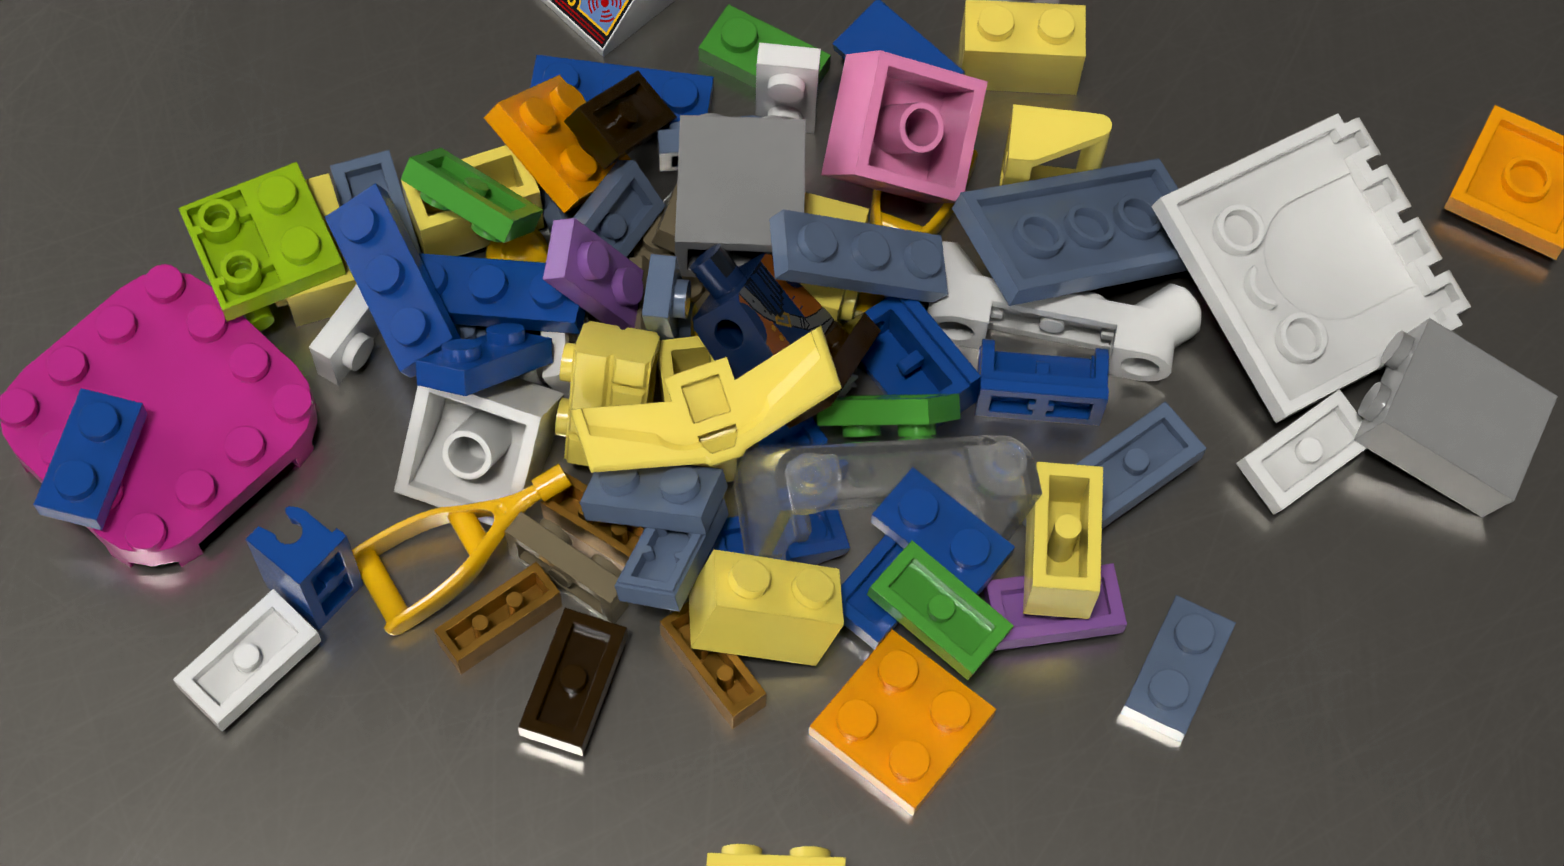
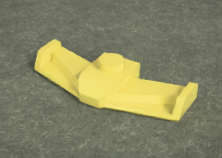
M820 325L735 380L728 359L724 357L664 377L671 401L570 409V413L591 473L706 464L713 467L744 456L748 448L842 389L822 326Z

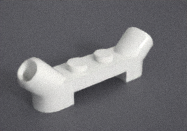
M942 241L948 295L934 303L929 302L927 310L957 346L979 350V347L982 345V339L986 337L987 329L1094 350L1095 348L1108 349V375L1138 381H1159L1167 378L1172 372L1174 349L1196 336L1201 326V308L1197 300L1185 287L1171 283L1135 305L1109 301L1097 293L1083 291L1009 306L994 279L981 274L958 242Z

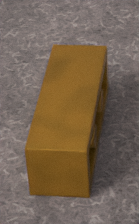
M566 473L572 486L548 501L544 502L542 500L540 502L543 518L552 521L564 531L625 567L645 527L585 520L579 502L587 485Z
M536 561L434 629L437 642L458 672L463 674L561 608V594Z
M689 601L682 606L680 612L674 611L660 620V635L732 729L766 706L767 693L737 655L691 648Z

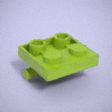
M297 162L178 208L227 322L245 315L246 319L257 330H265L274 323V318L268 305L346 274L341 257Z

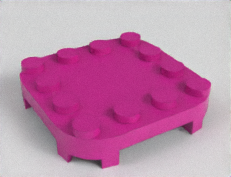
M168 264L157 265L150 269L147 274L136 278L118 289L26 366L0 396L2 434L27 473L30 471L41 483L44 480L80 388L143 403L148 415L103 530L87 527L106 546L111 556L132 568L134 563L158 566L173 562H179L180 566L183 567L202 555L203 552L199 543L289 463L293 462L297 467H301L314 450L312 440L318 421L316 403L310 385L298 367L243 316L227 322L211 286L191 274L180 273L176 267Z

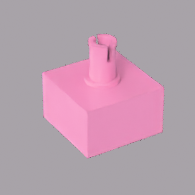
M881 50L846 54L821 175L924 203H955L960 193L965 192L988 81Z

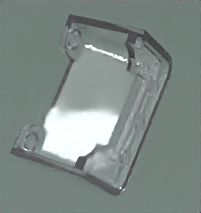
M946 433L919 437L895 436L755 446L744 454L734 474L733 487L744 552L747 555L786 560V551L793 542H805L812 532L809 514L824 510L878 507L912 467L1002 537L1010 541L1042 495L1036 463L1031 451L1022 442L1010 436L991 434Z

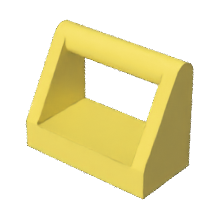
M1013 104L1001 164L999 186L1100 169L1112 129L1110 118L1097 113ZM1080 150L1076 169L1039 165Z

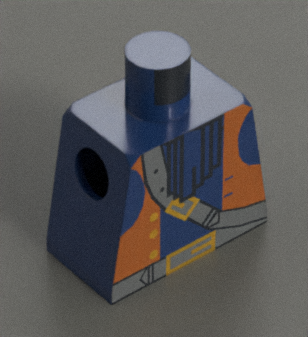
M717 244L701 254L690 266L691 271L710 293L692 319L693 328L714 361L727 357L734 380L820 325L825 335L834 321L829 312L800 283L775 279L773 255L762 253L738 267L721 244Z

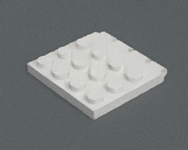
M1339 113L1160 197L1151 206L1275 423L1315 404L1337 390H1342L1386 367V365L1381 363L1383 353L1398 332L1404 331L1408 333L1429 318L1453 332L1463 325L1458 315L1471 308L1450 270L1434 276L1430 270V267L1442 261L1443 258L1419 217L1405 223L1400 219L1399 215L1410 209L1412 205L1389 166L1386 164L1373 171L1368 163L1379 157L1381 153L1360 117L1344 123Z

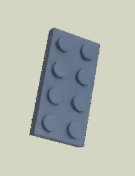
M1159 158L961 192L952 207L953 212L1009 306L1188 271L1151 207L1160 197L1179 189Z

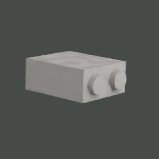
M716 113L680 115L675 256L678 260L681 276L696 277L691 271L690 266L701 254L717 244H721L738 267L762 253L773 255L769 219L783 209L804 213L806 119H786L777 115L762 118L727 117Z
M1431 318L1408 333L1404 331L1398 332L1383 353L1381 363L1387 367L1381 381L1375 383L1370 388L1359 406L1358 414L1363 417V421L1354 441L1480 517H1484L1513 502L1558 396Z

